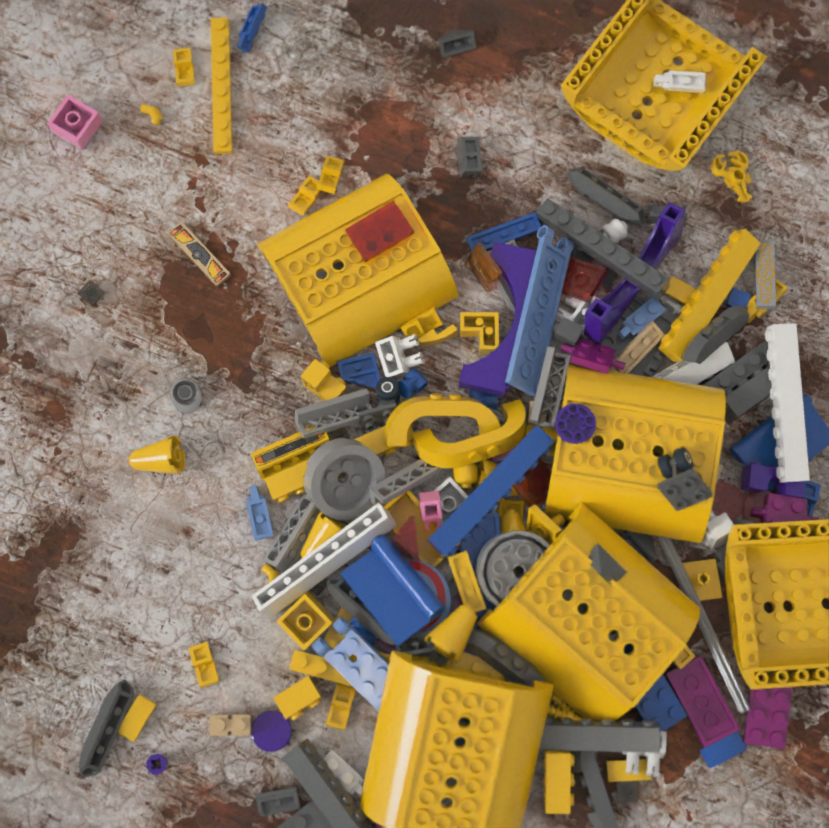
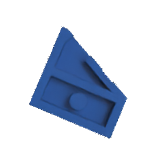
M374 353L337 361L342 380L347 383L376 389L380 375Z

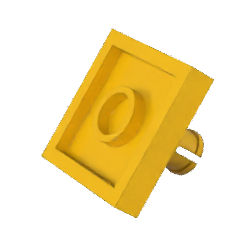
M534 504L528 511L526 530L538 535L551 545L561 534L562 529L559 527L565 525V520L560 514L550 519Z
M716 559L682 563L700 601L723 598Z

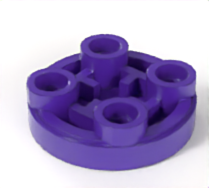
M571 403L563 407L555 420L557 434L563 441L570 444L586 442L593 435L596 427L594 414L588 407L582 404Z
M266 711L258 715L254 720L251 736L255 745L261 750L275 752L284 748L290 741L292 735L291 723L289 719H285L281 712Z

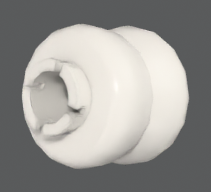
M613 219L610 223L601 227V234L617 244L619 241L627 238L628 228L626 227L628 226L623 220Z

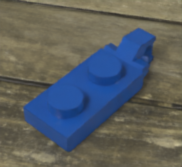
M263 3L251 6L239 36L241 38L237 47L244 53L250 51L253 46L252 41L258 34V28L265 18V12L268 7Z

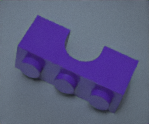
M751 462L750 465L744 466L742 469L741 490L754 493L767 491L770 480L777 488L776 494L803 498L805 481L780 483L776 474L778 466L765 467L762 466V463Z

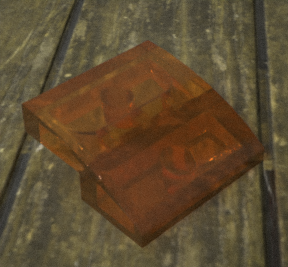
M478 243L469 254L465 264L487 293L493 289L494 283L501 279L502 271L483 245Z

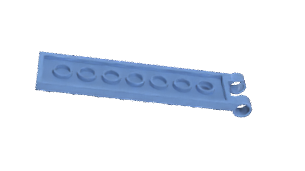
M546 225L540 227L537 232L539 243L505 383L530 396H536L547 346L549 347L570 254L574 247L573 242L565 237L558 241L556 247L552 245L551 241L554 237V230Z
M340 616L333 623V627L345 637L333 649L324 639L319 637L312 644V648L318 655L324 657L379 711L389 662L345 618ZM350 655H356L357 660L351 661ZM457 737L454 743L457 746H463L466 740L463 737Z

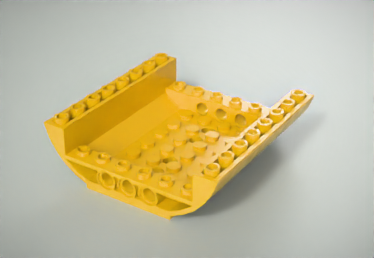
M627 0L563 81L561 88L570 106L586 122L587 126L645 165L648 164L667 171H679L686 167L767 59V56L754 47H751L748 53L743 55L661 0ZM675 59L681 60L682 65H680V66L675 65V64L673 63V60H675ZM669 70L706 73L705 92L663 90V87H654L653 79L655 75H663V73L669 72ZM648 99L652 102V105L646 106L642 101ZM639 113L642 118L634 119L632 114Z
M384 174L256 243L314 340L321 358L330 367L336 365L337 361L345 360L401 329L402 325L432 307L437 309L459 297L454 279L440 248L404 189L389 174ZM385 235H392L394 240L387 243L383 238ZM375 244L377 245V250L370 252L367 250V246ZM335 262H342L344 267L341 270H336L333 268ZM319 271H325L327 276L324 279H319L316 277V274Z
M568 364L562 408L571 403L582 404L588 407L594 414L596 427L590 439L581 444L567 443L557 435L544 513L549 518L560 514L564 520L572 521L569 516L582 502L610 528L701 543L708 524L716 487L725 426L726 399L724 389L616 371H608V374L584 366ZM595 436H600L603 439L604 443L601 447L593 445L592 439ZM616 439L621 440L624 444L623 449L615 450L612 442ZM655 446L662 447L663 455L668 454L671 458H673L674 450L681 447L686 448L693 460V469L711 490L713 497L676 511L657 488V484L666 480V478L659 469V457L654 456L653 448Z
M581 502L569 516L572 521L496 609L494 611L488 609L476 624L532 664L542 674L546 683L554 684L553 692L580 716L592 718L593 721H601V719L605 718L616 721L639 702L686 647V643L698 623L700 607ZM597 543L627 572L617 582L614 580L610 581L612 585L604 580L590 565L593 561L588 557ZM566 589H571L573 593L572 598L569 600L562 598V593ZM580 603H586L588 606V610L584 614L578 613L577 607ZM611 630H617L618 638L614 641H610L608 638ZM631 643L634 648L632 653L625 654L623 651L624 646Z
M829 519L732 525L726 545L724 576L732 646L743 679L751 689L829 684V609H825L822 606L824 598L829 600ZM785 601H789L792 604L790 612L785 611L783 608ZM766 602L771 603L773 606L771 613H767L764 610Z
M392 650L359 804L362 812L385 828H522L554 684L533 680L532 687L411 662L412 654ZM461 717H468L471 722L467 726H462L458 721ZM457 737H463L466 743L463 746H457L454 740ZM449 777H454L457 783L454 786H449L445 780ZM444 797H449L453 800V803L445 806L441 803V800Z

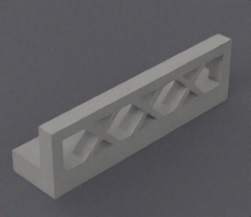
M547 346L530 418L532 425L555 429V420L561 404L568 364H570L571 355L558 353L554 347ZM555 358L566 359L565 365L557 369L554 365ZM558 374L561 383L553 388L550 379ZM554 393L557 400L549 406L545 401L546 397ZM547 411H550L553 416L551 423L541 421L542 415Z
M366 388L295 409V423L305 439L360 422L357 411L362 408L372 409L369 403L370 393ZM347 414L350 415V418L343 419L340 418V415ZM326 419L333 421L328 425L322 423ZM312 425L315 427L306 431L303 426Z
M419 459L370 487L371 503L374 505L382 503L384 505L446 468L435 467Z
M303 494L263 559V561L282 572H285L297 563L301 556L300 552L320 513V510L310 501L306 494ZM309 501L310 503L308 507L303 510V507L305 506L306 502ZM299 519L297 525L293 526L295 520ZM288 536L287 541L283 543L284 538ZM278 552L276 559L272 561V557Z

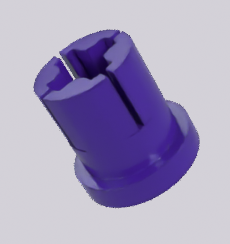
M161 754L151 755L146 762L147 770L154 775L163 773L168 766V760ZM161 760L160 765L162 767L155 768L156 763L154 761Z

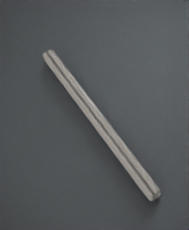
M657 536L683 593L700 607L699 628L738 711L744 713L750 710L747 699L671 538Z

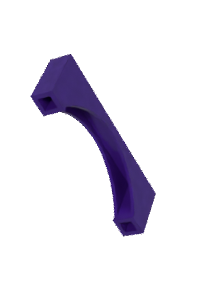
M670 202L660 213L655 228L638 257L654 269L658 268L682 235L686 212L684 209ZM623 279L609 295L600 300L595 298L585 312L584 335L600 344L640 292V289Z
M494 241L489 266L495 267L506 281L514 300L515 317L508 335L493 352L469 365L463 364L459 388L503 398L505 392H509L511 385L505 383L536 250Z

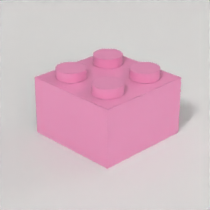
M67 95L47 125L53 134L84 150L103 123L99 112Z

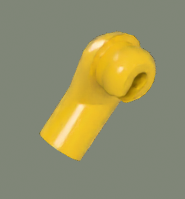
M142 103L140 112L149 114L152 117V124L160 125L163 119L160 110L157 107Z
M268 563L261 569L269 577V583L280 575Z

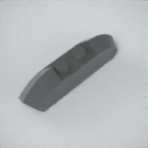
M582 166L566 171L572 186L583 197L588 195L591 201L598 202L604 206L603 208L607 212L614 213L615 219L623 220L625 223L632 225L644 224L645 214L643 207Z
M737 305L721 313L688 343L681 359L701 364L748 322L750 315L746 308Z
M341 575L327 581L329 592L343 609L377 638L388 644L396 645Z
M473 627L466 647L515 684L532 687L533 680L546 683L542 674L523 657L492 634Z
M126 679L117 683L109 691L100 707L80 755L79 772L82 777L95 776L101 772L134 697V688Z
M572 751V754H574L573 773L581 772L582 776H579L582 788L587 790L588 796H586L588 807L589 809L593 808V811L587 814L594 828H618L593 751Z

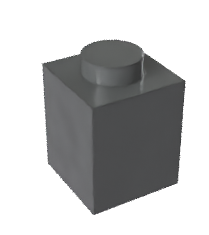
M563 317L561 322H556L552 330L554 332L553 340L574 347L580 339L584 327Z

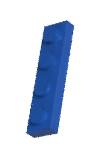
M534 212L466 237V242L472 256L491 250L494 241L507 243L513 239L516 241L535 234L541 225Z

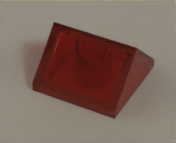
M410 516L392 540L398 548L413 560H419L415 516Z

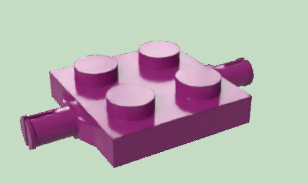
M579 339L574 347L563 343L560 350L571 354V363L608 374L609 369L612 367L623 371L626 364L615 360L616 350L607 345L595 344L587 339Z
M773 493L767 494L764 508L752 507L751 510L752 515L763 516L764 523L819 520V517L807 515V499Z

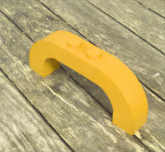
M432 393L430 396L408 399L393 410L385 425L384 442L387 446H406L407 432L411 423L422 416L472 417L478 423V435L496 430L501 426L494 413L476 399L461 397L460 394L442 396V394Z
M520 399L502 404L503 418L506 422L502 427L456 443H444L437 440L430 428L413 433L414 449L424 462L439 468L463 467L503 454L515 448L526 435L525 407Z

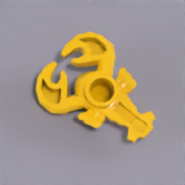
M741 151L728 153L726 157H733L729 159V162L734 166H728L724 170L727 161L723 160L721 162V159L725 155L719 154L715 156L710 166L712 173L716 177L721 176L725 178L726 186L732 188L739 195L737 198L738 202H741V204L747 203L752 199V195L747 193L746 184L751 183L750 174H745L749 166L748 157Z

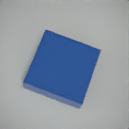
M732 288L726 306L730 308L740 305L746 308L751 294Z

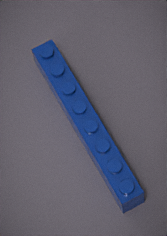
M536 425L427 539V542L443 558L447 555L451 557L458 550L456 545L461 540L465 542L472 535L470 530L474 526L478 528L486 520L483 516L488 511L492 513L499 506L498 500L501 497L504 499L508 497L513 491L511 487L514 483L519 485L526 477L524 473L528 469L532 471L539 464L537 459L541 455L545 457L553 449L550 445L554 440Z

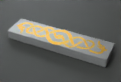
M758 240L761 244L755 252L756 309H776L774 240Z

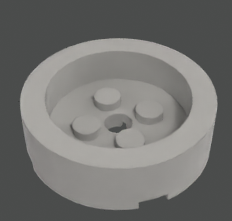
M338 438L326 442L311 455L307 462L308 466L305 476L303 475V484L308 498L323 514L337 520H350L360 517L374 506L371 503L369 488L385 479V470L380 458L362 442ZM345 472L346 477L344 481H338V475Z
M506 531L488 540L480 550L475 564V577L483 596L497 607L550 545L538 535L526 531ZM516 566H521L524 570L521 577L514 575L513 569Z

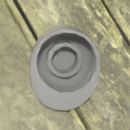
M187 377L179 378L171 387L173 405L180 412L192 413L199 408L202 395L198 384L194 380Z

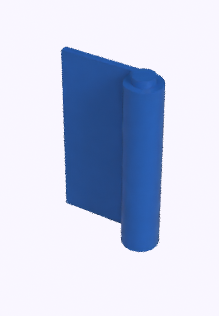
M802 394L809 461L829 445V428L812 405V399L807 394ZM772 415L729 448L731 455L736 461L745 466L750 465L751 462L762 463V466L765 467L778 466V459L775 457L777 445L776 439L773 436L775 421ZM769 480L768 490L763 493L767 495L776 488L775 484Z
M379 535L372 540V550L342 571L340 575L396 646L399 647L441 615L446 607L387 535Z

